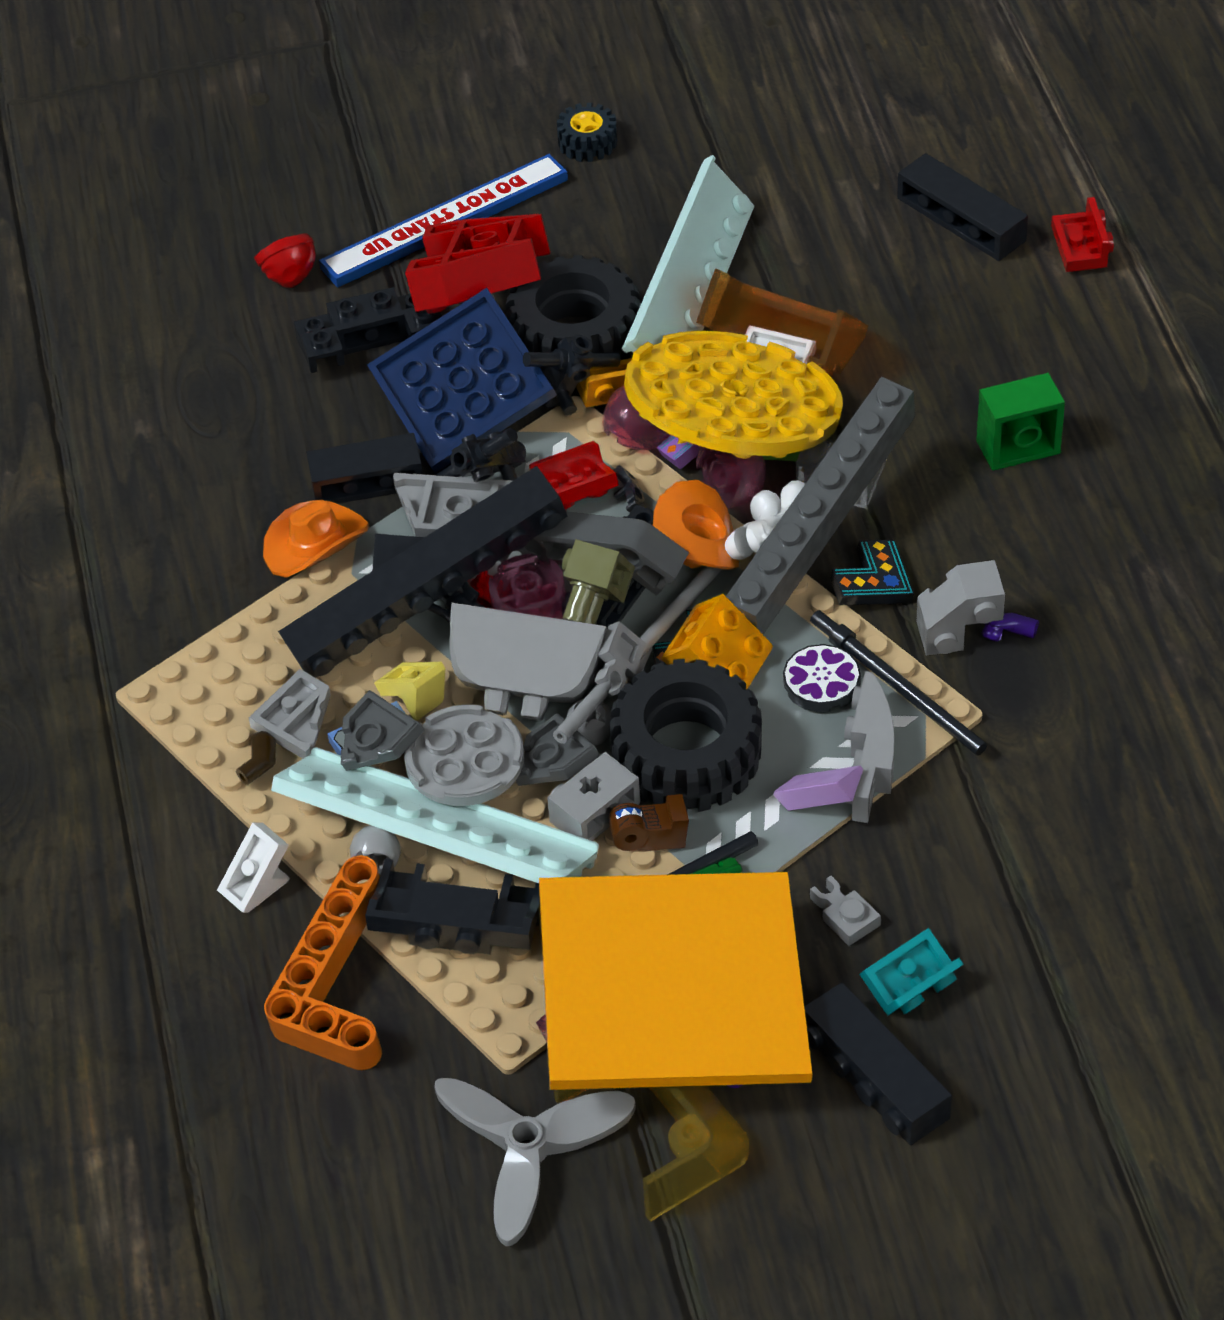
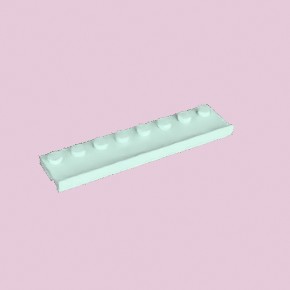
M714 155L704 159L703 164H701L622 347L626 353L636 351L646 342L653 345L661 343L664 335L704 330L754 209V205L749 198L741 192L714 162L716 159Z
M314 747L309 756L273 777L271 789L273 792L539 883V878L581 877L582 870L585 867L589 869L594 867L598 854L599 844L597 842L482 803L469 806H452L438 803L421 794L413 786L409 778L371 765L346 771L341 765V755L318 747Z

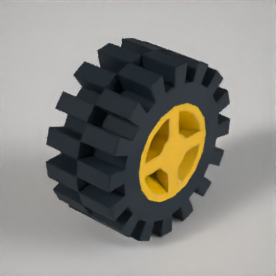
M581 103L575 104V110L568 107L566 108V113L561 112L559 119H557L558 146L562 154L566 153L568 158L572 159L576 156V161L582 162L583 158H587L588 162H593V157L597 156L601 160L604 158V153L610 155L612 148H616V117L609 108L603 110V105L601 104L594 108L593 103H587V107H582Z

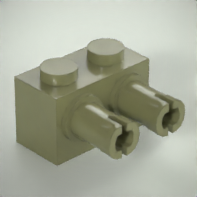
M575 539L573 548H568L562 562V570L565 571L563 576L573 586L563 619L596 625L604 601L610 599L624 604L635 566L619 551Z

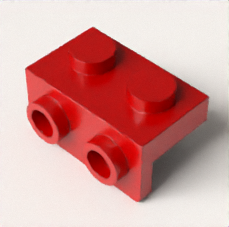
M1095 197L1087 198L1086 212L1052 216L1051 227L1066 272L1107 267L1108 253L1113 252L1114 241L1112 233L1106 232L1105 212L1103 209H1098Z
M595 441L549 456L529 465L530 470L535 466L539 468L560 496L565 509L572 507L575 501L586 497H601L607 494L609 489L619 486L616 472L603 462L599 445Z

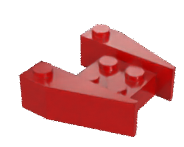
M542 214L462 219L427 226L422 236L427 257L411 260L405 271L415 312L426 310L427 313L441 312L447 306L467 301L485 288L492 294L541 280L536 257L551 254Z

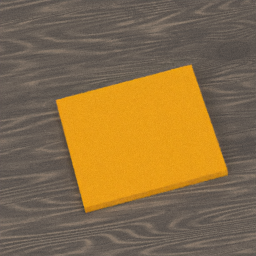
M788 872L539 878L550 1090L811 1083L812 1066Z

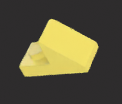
M402 662L374 682L381 696H398V698H402L412 718L417 721L443 702L445 667L442 662Z

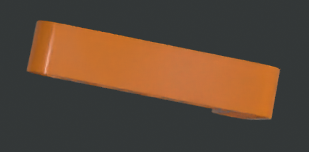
M363 855L353 856L341 867L264 1004L265 1015L275 1038L281 1042L356 1070L371 1069L381 1059L382 1048L376 1028L372 1021L324 1003L323 1001L367 925L365 914L369 900L373 896L380 879L374 860ZM361 880H368L364 883L357 884V882ZM349 912L346 916L337 917L342 913ZM323 946H331L326 950H319ZM312 979L307 984H299L303 980ZM293 1013L288 1018L279 1019L284 1014ZM322 1027H330L325 1032L317 1033V1030ZM359 1041H368L363 1046H353L355 1043Z

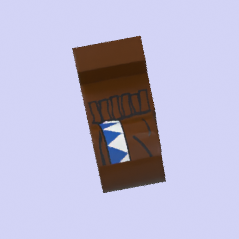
M682 794L667 795L666 803L641 806L634 803L619 804L608 815L614 845L623 851L680 849L686 846L689 818Z

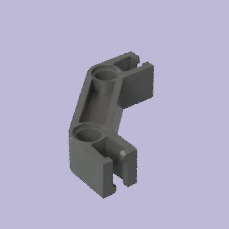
M566 511L568 517L561 520L555 528L544 531L530 540L525 547L518 550L526 558L522 565L518 564L516 566L515 572L525 580L542 563L562 565L568 548H573L575 539L619 551L635 566L632 578L655 595H658L666 582L670 584L676 578L689 552L646 521ZM508 554L499 561L502 564H504L507 561L510 554Z

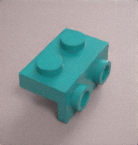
M927 928L866 968L859 975L887 1016L899 1008L905 1015L925 1001L921 995L923 992L933 987L936 993L956 981L957 977L953 972L964 965L960 957L952 962L931 930Z

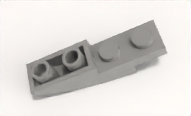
M865 671L862 687H854L852 709L856 710L854 717H847L844 739L851 740V756L854 757L853 766H861L863 768L853 801L846 803L852 804V821L868 823L874 793L891 794L894 769V728L889 704L880 683L873 672Z

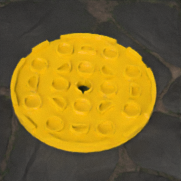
M687 331L664 335L662 342L655 345L646 342L633 352L632 360L630 363H627L624 380L626 395L642 418L681 440L708 449L731 453L738 458H750L751 456L783 458L787 454L815 447L827 440L835 432L843 407L842 395L837 384L825 370L813 361L806 365L795 358L796 352L770 341L767 347L747 342V335L730 332Z

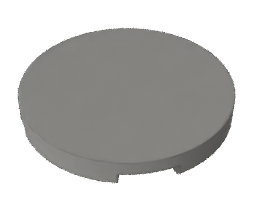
M456 705L443 708L425 717L426 722L421 725L424 729L423 733L404 752L406 772L413 786L427 798L452 806L476 805L498 797L514 784L524 764L523 740L516 725L509 718L505 719L495 713L486 711L480 705Z

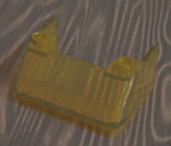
M708 1086L649 1087L676 1120L669 1130L668 1140L671 1151L677 1157L675 1160L643 1178L645 1216L650 1222L737 1170L748 1160L749 1138L746 1132ZM588 1089L554 1090L555 1101L559 1104L576 1097Z

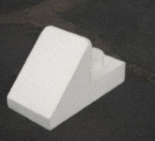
M253 822L217 891L241 912H250L289 881L290 878L278 868L289 845L264 823Z

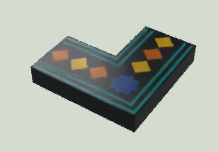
M860 540L856 551L862 568H838L832 570L830 579L839 605L912 602L914 592L895 540Z

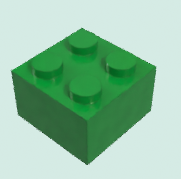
M1049 372L979 389L976 442L992 471L1061 453L1065 401Z

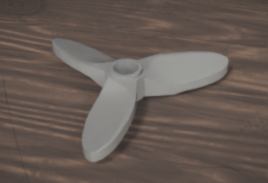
M440 1078L435 1081V1093L445 1109L464 1125L506 1151L494 1197L496 1236L505 1246H512L517 1243L525 1234L530 1224L539 1196L540 1162L547 1155L578 1150L614 1133L629 1122L636 1107L635 1099L630 1094L621 1091H604L561 1102L536 1117H523L494 1096L471 1084L452 1078ZM524 1140H532L530 1143H520Z

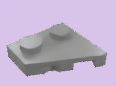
M299 669L249 717L250 727L257 732H269L277 744L304 759L311 754V750L315 747L331 697L329 686Z

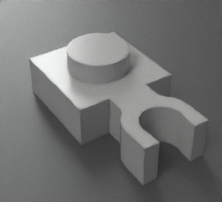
M620 621L608 626L598 653V657L606 663L604 668L598 671L594 681L599 685L610 679L612 685L609 694L612 696L618 694L623 686L626 685L627 677L636 674L646 646L643 640Z
M832 876L826 878V888L831 893H821L815 886L810 889V899L820 908H825L823 910V921L848 946L881 926V915L855 890L845 896L840 891L839 883Z

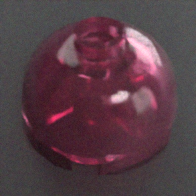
M624 385L615 390L610 396L604 411L602 426L608 436L610 431L618 436L617 443L637 450H652L658 447L659 442L666 440L670 436V434L639 415V412L629 401Z
M705 447L699 448L696 469L702 468L704 477L703 480L699 481L716 489L727 508L733 509L751 502L753 497L763 489L766 479V463L763 456L738 458L731 453Z
M535 554L518 555L503 561L497 567L498 573L494 575L493 579L490 577L488 582L493 608L556 618L562 610L561 605L565 601L566 596L563 571L555 561L549 559L550 563L538 559V555Z

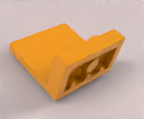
M721 594L694 606L661 659L667 665L673 664L675 659H685V663H694L698 659L707 661L710 667L722 666L729 670L730 677L734 675L739 676L746 683V689H748L773 649V645L724 594Z

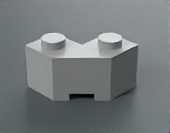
M995 560L956 565L946 573L947 580L935 590L927 588L918 595L916 622L926 656L963 651L965 625L1003 620L1005 592Z

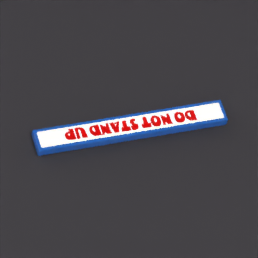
M547 154L320 259V269L338 288L424 248L422 236L427 226L462 219L488 218L567 181V171L550 154Z

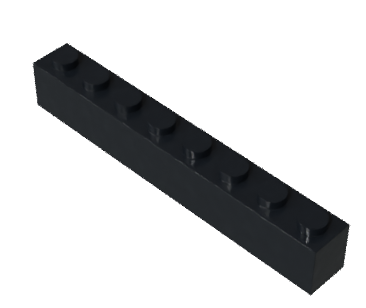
M535 466L278 632L303 671L315 678L326 675L340 662L351 655L362 652L368 644L384 634L393 632L401 623L415 614L426 611L432 603L450 592L457 591L466 581L480 572L491 569L496 562L513 551L522 549L536 536L546 530L555 528L561 520L568 517L560 496L539 468Z

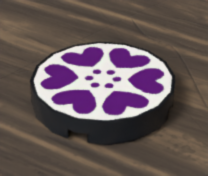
M826 644L811 645L796 651L786 661L783 671L784 688L788 692V697L796 705L805 710L827 712L830 711V707L840 705V708L852 701L854 687L861 684V673L855 658L842 648Z

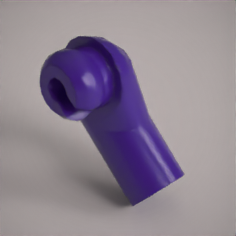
M1012 612L1004 613L1003 620L983 623L985 626L981 633L984 638L993 641L1001 640L1003 630L1034 638L1038 630L1039 620Z

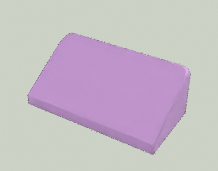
M853 766L796 775L776 789L774 796L788 811L853 801L863 768L861 766Z

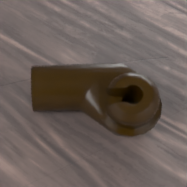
M256 732L249 739L251 759L236 769L237 776L245 785H249L276 763V741L269 732Z

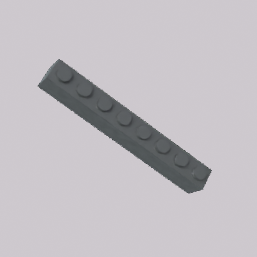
M884 377L879 379L726 595L762 634L766 632L916 417L913 390Z

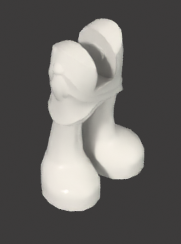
M799 480L789 482L782 489L781 499L776 493L769 490H762L757 493L750 504L751 514L755 521L736 528L727 538L725 550L729 556L736 560H742L749 557L753 552L757 553L805 483Z

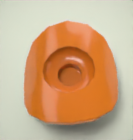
M699 480L679 481L659 496L654 509L653 526L689 552L683 563L690 568H698L703 565L725 570L739 568V560L731 558L725 550V542L733 532V526L729 510L716 489Z
M324 500L300 502L285 509L270 524L264 537L263 559L272 574L287 578L342 550L365 534L370 526L361 515L339 504Z

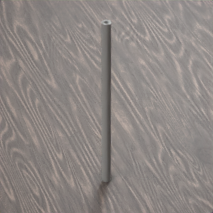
M705 566L640 637L646 643L641 659L722 569ZM610 679L607 682L597 684L554 731L553 736L559 743H566L607 698L612 685Z

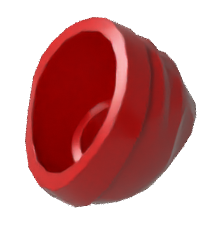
M307 233L284 237L265 247L254 259L269 280L284 288H293L300 284L313 268L316 258L315 241Z

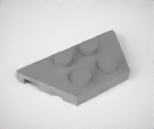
M394 473L393 475L395 489L416 537L428 536L512 482L510 480L495 479L474 482L473 478Z

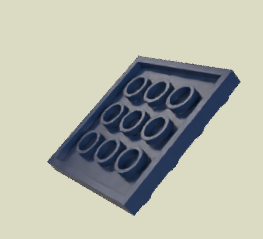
M487 288L367 364L408 432L415 434L417 446L435 474L451 464V450L462 444L464 437L475 434L477 440L487 439L489 434L497 431L501 432L557 396L539 367L524 366L523 355L529 351Z

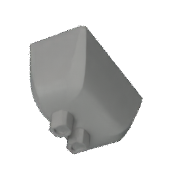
M452 603L450 616L452 668L455 675L465 686L485 691L484 702L486 711L507 715L510 695L524 697L521 717L542 721L548 707V701L576 703L579 700H583L590 693L595 684L594 681L597 673L601 670L604 662L598 657V653L607 628L606 626Z

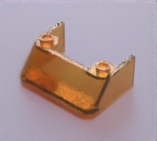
M718 269L714 270L696 323L711 331L745 335L750 325L816 341L817 349L815 354L808 357L807 363L813 361L831 377L833 373L841 374L863 342L869 327L843 310L838 309L837 313H833L742 283Z

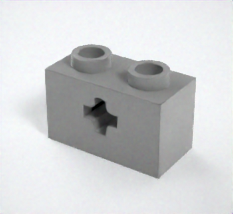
M604 752L565 784H560L553 789L547 797L550 823L559 830L593 841L610 827L608 815L614 807L623 803H634L637 805L640 803L639 777L631 773L608 753Z

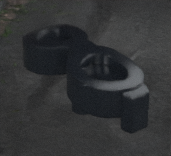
M619 465L613 471L616 472L618 479L624 486L613 495L618 500L625 494L628 503L626 510L631 512L636 504L641 505L644 503L645 498L643 492L636 485L638 483L637 479Z

